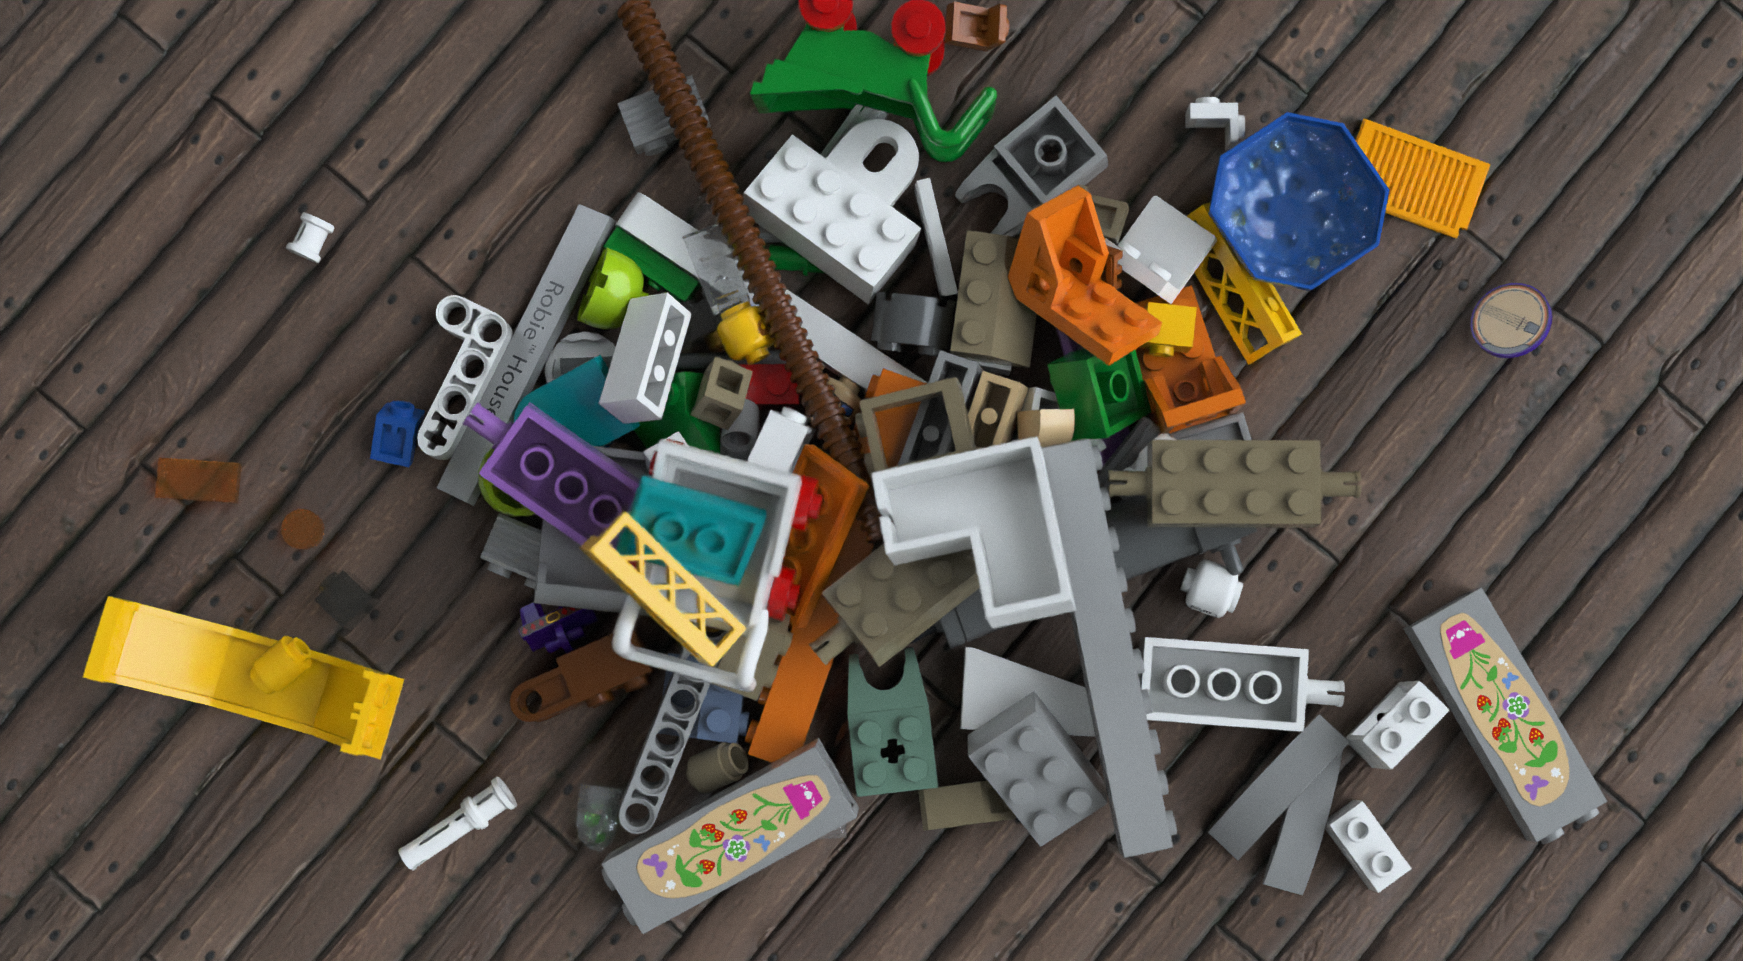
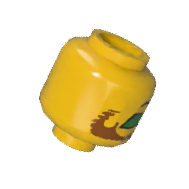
M749 301L740 303L720 315L722 321L717 326V333L731 359L735 361L746 359L748 365H751L770 355L768 348L774 344L776 339L769 336L770 327H766L763 324L765 316L759 315L757 311L760 306H751Z

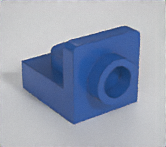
M406 401L386 403L376 414L370 459L409 468L414 460L418 427L424 420L425 411L414 408L415 406L412 403Z

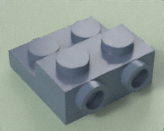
M668 653L669 656L679 657V654ZM688 656V658L686 659L691 662L705 665L703 663H700L694 656ZM666 670L663 694L672 671ZM710 683L689 737L739 744V737H746L749 727L750 712H743L745 696ZM683 689L676 691L671 697L673 703L678 707H688L695 699L691 692ZM667 727L658 731V734L679 736L678 732L673 728Z

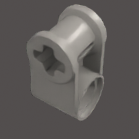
M745 399L743 410L728 430L721 428L720 455L747 462L760 434L759 408L753 401Z

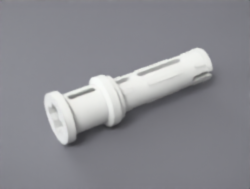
M496 776L491 780L492 785L473 798L470 796L465 797L460 804V809L404 847L399 848V855L405 865L414 871L419 865L447 848L474 828L477 830L485 829L489 825L488 821L507 808L510 810L516 808V800L507 785Z

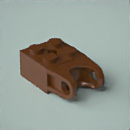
M633 627L630 643L636 647L649 650L640 628ZM613 633L556 658L559 667L517 686L511 694V710L522 721L542 722L585 704L588 709H594L615 700L613 695L615 691L624 688L626 692L630 691L631 693L652 684L650 676L658 673L656 667L619 656L613 650ZM534 691L538 692L542 698V706L536 713H532L527 706V699Z

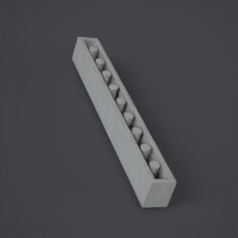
M1088 438L1041 447L1076 611H1072L1070 614L1118 850L1126 858L1173 848L1171 836L1177 834L1176 822L1172 810H1165L1163 795L1169 794L1164 770L1157 771L1154 755L1161 753L1156 730H1149L1146 714L1152 713V705L1148 690H1141L1138 674L1144 673L1139 648H1132L1130 633L1136 632L1134 616L1131 608L1125 609L1121 593L1127 592V582L1123 568H1116L1113 552L1119 551V542L1115 527H1108L1105 511L1111 510L1108 490L1106 486H1099L1097 470L1103 469L1098 445L1091 446V441Z

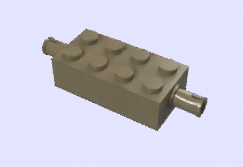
M1151 440L1147 445V467L1145 471L1108 470L1107 482H1124L1125 484H1109L1107 489L1109 497L1145 496L1147 500L1148 527L1314 528L1321 524V501L1323 497H1360L1361 485H1344L1343 483H1357V481H1361L1360 471L1323 472V469L1320 468V440Z
M885 544L881 545L822 592L831 608L839 616L836 618L838 623L814 642H811L809 644L810 647L819 656L821 661L827 665L831 659L853 642L856 644L860 643L879 667L980 588L973 548L894 565L886 554Z

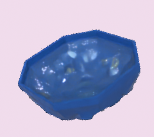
M1287 112L1219 157L1208 214L1236 258L1253 280L1311 291L1379 246L1389 188L1344 123Z

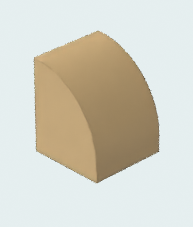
M1044 409L1017 412L1018 440L1037 436L1041 447L1070 442L1074 432V409Z

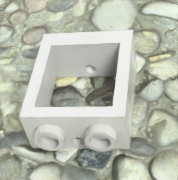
M786 407L783 408L782 412L771 410L747 462L792 474L804 444L810 443L816 430L807 425L810 417Z
M1421 681L1399 682L1345 738L1350 742L1349 745L1372 768L1392 770L1450 710ZM1383 713L1384 716L1378 721L1377 715Z

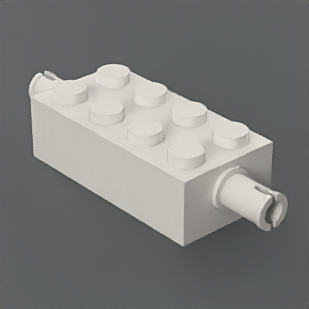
M1151 637L1140 638L1139 650L1143 660L1144 673H1139L1138 677L1141 690H1148L1152 705V713L1146 714L1147 720L1304 732L1305 706L1307 703L1343 706L1344 696L1328 695L1327 691L1345 692L1344 681L1308 679L1309 649Z

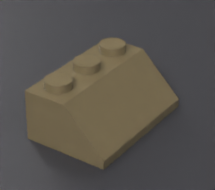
M967 230L950 354L971 361L1030 368L1037 313L1016 299L1008 279L1019 239L1006 235Z

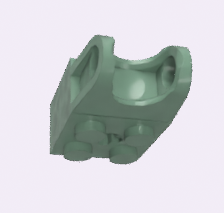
M914 647L904 649L905 664L903 677L898 685L888 690H879L869 685L860 667L859 655L855 653L849 654L847 716L857 797L938 788L929 705ZM896 739L897 746L903 744L905 749L904 754L898 755V762L896 763L888 762V757L883 758L881 755V748H886L888 745L887 740Z

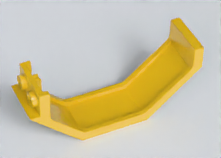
M110 596L107 597L83 674L84 678L94 681L120 684L192 701L303 732L341 746L340 751L352 755H367L377 759L382 757L405 680L339 657L311 650L310 658L312 664L308 670L283 691L266 694L254 684L250 676V670L254 667L255 660L279 640Z

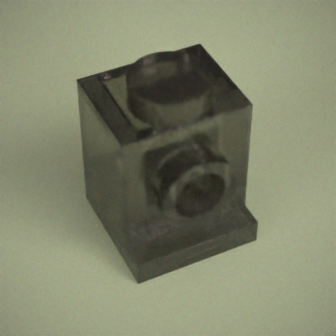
M708 288L701 292L704 299L698 303L695 299H690L681 304L692 314L683 342L686 352L704 343V338L717 331V326L722 321L721 312Z

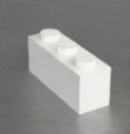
M669 293L631 298L599 401L602 407L623 424L662 419L692 315Z

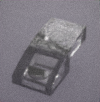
M717 224L682 237L713 316L740 303L751 301L740 272L736 267L735 260L731 256L732 251L726 245L727 239L723 238L720 233L722 227H718Z

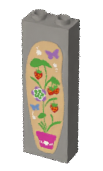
M1482 587L1468 591L1403 628L1526 840L1533 842L1541 841L1542 844H1547L1564 834L1562 827L1573 821H1576L1577 824L1584 823L1599 814L1597 807L1608 801Z
M817 738L608 853L602 862V875L607 886L612 891L617 890L624 902L622 904L623 912L629 923L633 926L637 925L642 934L857 818L859 807L822 742Z

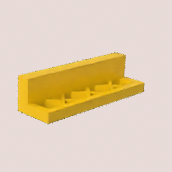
M1209 202L1187 215L1188 218L1194 222L1196 221L1198 225L1217 238V242L1194 273L1249 365L1276 348L1299 337L1302 333L1273 284L1253 280L1236 258L1208 214ZM1231 216L1230 222L1232 227L1237 229L1238 225L1233 216ZM1209 257L1218 259L1224 267L1222 280L1212 278L1208 272ZM1229 291L1240 294L1243 299L1244 307L1242 314L1232 312L1227 304ZM1249 325L1260 328L1268 344L1256 351L1247 338Z
M622 511L599 537L591 535L580 547L593 562L700 663L713 667L747 629L626 512ZM624 526L636 536V555H620L609 545L611 540ZM644 545L654 554H644ZM660 559L666 565V584H650L645 579L644 560ZM636 560V570L627 561ZM674 574L684 583H675ZM690 588L696 594L697 613H681L675 608V589ZM667 589V599L657 590ZM705 603L714 612H705ZM720 617L731 627L716 646L705 636V618ZM697 618V628L688 619Z

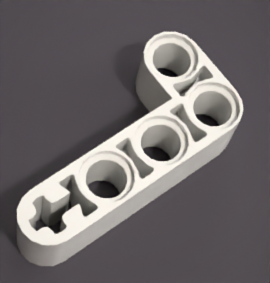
M457 295L447 296L439 302L436 308V319L446 331L464 340L417 436L418 445L421 450L438 460H447L453 456L467 428L462 423L469 414L473 415L470 412L480 402L513 336V330L500 315ZM456 307L465 308L466 317L464 321L458 325H450L448 323V316L451 310ZM492 324L501 325L502 334L500 338L495 342H485L483 337L484 330ZM476 359L482 360L484 362L482 374L477 378H468L465 370L469 362ZM456 395H463L466 398L464 410L458 414H450L448 411L450 399ZM443 416L451 423L456 424L455 428L453 429L449 425L443 424L439 421L440 418ZM434 434L437 436L442 435L447 439L444 447L441 445L436 446L431 441Z

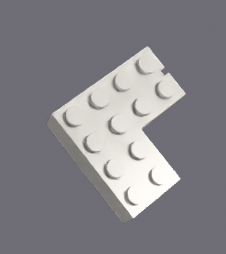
M1037 436L871 473L877 507L883 516L879 518L886 554L894 565L973 548L985 614L992 629L1076 611L1043 451Z

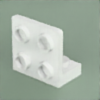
M1153 196L1118 245H1115L1107 238H1105L1106 245L1123 251V258L1118 260V264L1122 265L1123 271L1172 304L1217 242V238L1158 196Z

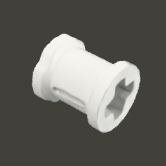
M303 212L300 217L302 220L301 226L293 242L288 243L286 249L309 261L319 263L321 257L318 254L328 233H333L335 227L324 220Z

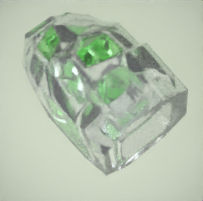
M580 784L576 830L579 839L589 849L603 851L612 844L620 821L619 810L623 788Z

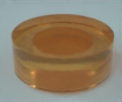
M297 509L290 512L284 518L281 532L288 545L297 549L308 550L317 546L322 540L324 524L316 513L306 509Z

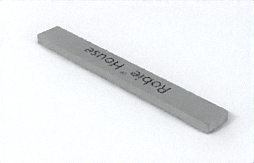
M579 204L479 402L482 407L505 423L509 424L510 421L514 423V415L518 404L527 394L531 393L616 223L610 216ZM473 415L475 418H477V419L480 420L482 423H484L481 419H479L478 417H476L475 415ZM467 426L437 489L474 506L481 493L478 486V469L483 456L494 444Z

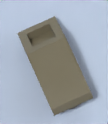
M988 781L918 790L923 831L1016 819L1015 814Z

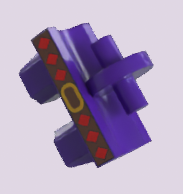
M533 602L520 608L523 626L519 627L518 630L522 639L526 640L533 652L545 646L549 654L560 648H563L567 654L575 650L573 642L586 636L583 628L598 621L594 610L559 606V609L546 614L541 604Z

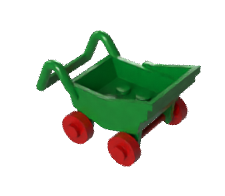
M799 0V9L806 22L804 30L784 61L775 59L773 65L767 63L762 83L754 81L750 93L759 114L847 109L852 111L856 105L863 106L860 111L867 107L912 119L925 151L931 158L939 162H952L963 156L993 117L997 99L996 90L990 86L985 87L951 130L945 131L939 127L927 98V76L935 73L943 62L945 52L943 39L946 26L940 9L926 0H911L897 9L891 23L894 45L873 32L857 30L856 18L852 12L853 0Z

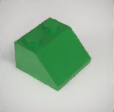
M1085 348L1070 352L1048 364L1050 380L1056 394L1059 409H1074L1075 423L1071 441L1084 438L1090 440L1108 438L1152 412L1136 350H1133L1109 366Z
M693 372L674 374L662 419L639 422L640 426L634 429L646 449L656 445L661 439L664 440L679 431L689 447L720 455V427L690 415L697 399L703 374Z

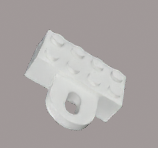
M871 119L852 127L825 159L794 135H791L744 191L743 197L745 200L743 205L749 207L750 212L748 216H752L756 223L869 305L877 292L881 290L913 250L921 231L918 225L892 207L915 177L919 163V152L916 142L902 126L889 120ZM879 143L891 144L896 150V155L880 172L868 171L864 167L863 161L873 148Z

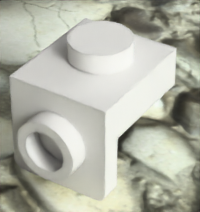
M1201 97L1195 100L1196 103L1189 104L1185 112L1186 128H1225V150L1232 149L1238 144L1239 139H1244L1245 116L1238 115V103H1219V98Z

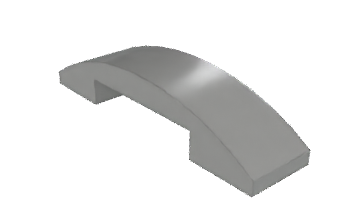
M1319 714L1304 729V732H1301L1246 789L1208 833L1236 860H1239L1350 742Z
M1343 750L1284 811L1276 845L1272 846L1262 884L1303 896L1325 831Z

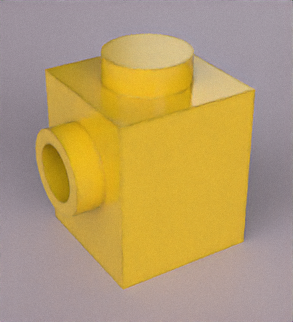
M1148 302L1145 309L1160 320L1162 326L1159 334L1141 345L1140 348L1150 349L1149 354L1157 357H1173L1174 352L1188 353L1193 347L1197 307Z

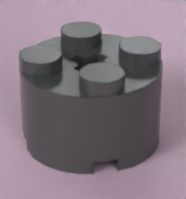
M877 292L871 341L878 342L877 349L903 353L904 345L918 347L917 354L938 357L940 350L951 349L956 301L948 300L947 308L940 307L938 298L892 293L891 301H885L886 294Z

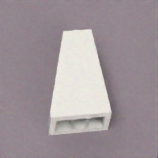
M964 648L960 729H978L1035 691L1068 735L1095 737L1085 687L976 648Z

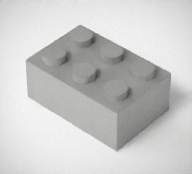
M1035 691L968 734L969 758L1040 847L1108 804L1105 781Z

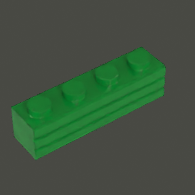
M618 226L603 246L605 250L607 247L632 259L641 269L643 276L648 279L647 284L658 292L660 289H663L679 303L682 302L686 306L701 287L699 281Z

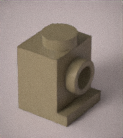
M715 356L704 371L697 399L690 415L728 430L743 410L753 371L740 367L733 361L723 360Z

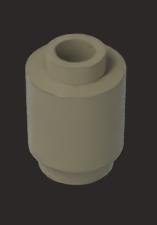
M723 742L691 756L687 763L686 776L692 787L701 793L707 794L740 780L742 774L748 770V758L739 744Z

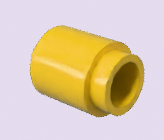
M283 636L255 660L254 667L250 670L251 679L266 694L283 691L311 667L310 648L300 638Z

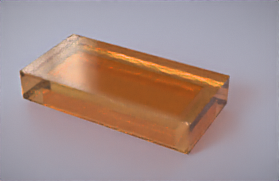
M159 458L155 497L159 499L238 504L242 464Z

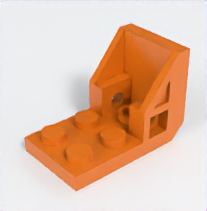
M1077 185L1027 212L1008 279L1017 300L1109 366L1159 334L1162 322L1148 313L1145 308L1138 306L1117 291L1115 287L1101 279L1109 252L1091 193Z
M1192 285L1184 287L1172 303V305L1197 307L1192 349L1188 353L1174 352L1173 357L1152 356L1149 354L1150 349L1140 347L1135 349L1152 411L1149 413V417L1159 426L1160 434L1174 433L1234 414L1246 404L1242 389L1222 356H1215ZM1160 296L1136 303L1145 308L1148 302L1170 304Z

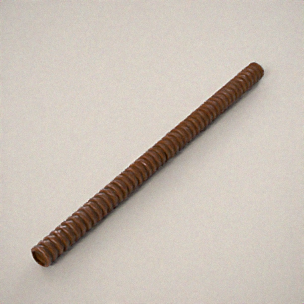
M628 0L617 11L619 19L623 20V28L628 31L627 37L630 41H633L632 47L634 51L639 52L637 58L640 63H644L642 68L646 74H649L647 79L650 84L654 85L653 91L655 95L659 96V104L665 106L663 113L666 117H670L668 123L671 128H675L674 136L676 139H681L679 146L682 150H686L684 157L687 161H691L689 167L692 172H696L695 180L697 183H702L699 187L700 191L703 194H707L705 201L708 205H712L710 212L713 216H717L715 222L718 227H722L720 231L722 237L728 238L726 245L729 249H733L731 256L734 260L739 261L736 267L739 271L744 272L741 276L743 281L749 282L747 290L749 293H754L752 300L755 305L760 306L757 311L759 315L765 316L763 324L766 327H770L768 334L771 338L776 339L773 345L776 349L781 350L779 357L782 361H786L785 370L792 373L790 380L792 383L797 384L795 388L796 393L803 396L800 402L803 406L808 407L806 410L807 416L814 419L811 425L814 429L818 428L819 430L817 437L819 440L824 441L822 445L825 452L829 451L830 457L869 485L855 518L862 521L863 524L860 528L863 532L867 531L868 533L866 537L867 543L876 544L882 542L884 539L879 517L883 516L877 507L873 481L869 477L865 463V453L860 452L863 446L860 442L855 441L857 437L856 432L849 429L852 423L849 419L844 418L846 414L845 409L838 406L841 400L838 396L833 395L835 392L834 386L827 383L830 377L827 373L822 372L825 368L823 363L817 362L819 354L817 351H812L811 348L814 344L811 339L806 338L808 331L806 328H801L803 321L801 317H796L795 315L798 310L795 305H790L792 298L789 294H785L787 290L786 285L779 282L782 277L779 272L774 271L776 268L775 262L769 261L771 254L768 249H764L766 245L764 239L758 238L760 230L758 227H753L755 220L752 216H748L750 210L747 205H743L745 200L743 195L737 194L739 186L737 183H732L734 176L731 172H727L729 165L726 161H722L724 155L721 150H717L718 142L716 139L711 138L713 136L712 130L706 128L708 121L705 117H701L703 113L701 107L695 106L698 100L695 95H690L692 88L689 84H685L687 77L684 73H680L682 67L679 62H675L677 56L673 51H670L672 46L669 41L665 40L667 35L664 30H660L661 23L658 19H655L656 12L653 8H650V0Z

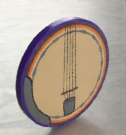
M1523 283L1504 284L1490 290L1478 301L1471 316V332L1479 347L1492 356L1499 358L1523 356L1536 349L1547 337L1552 324L1551 307L1546 297L1538 289Z

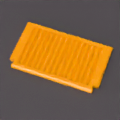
M1363 118L1355 141L1389 188L1385 213L1455 239L1459 235V229L1467 230L1490 164ZM1344 186L1346 190L1342 196L1349 198L1351 190L1349 187Z

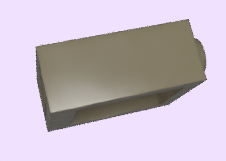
M956 377L859 401L861 413L855 414L860 437H867L870 453L864 454L870 478H872L871 473L976 450L961 383ZM943 396L956 451L888 468L875 412Z

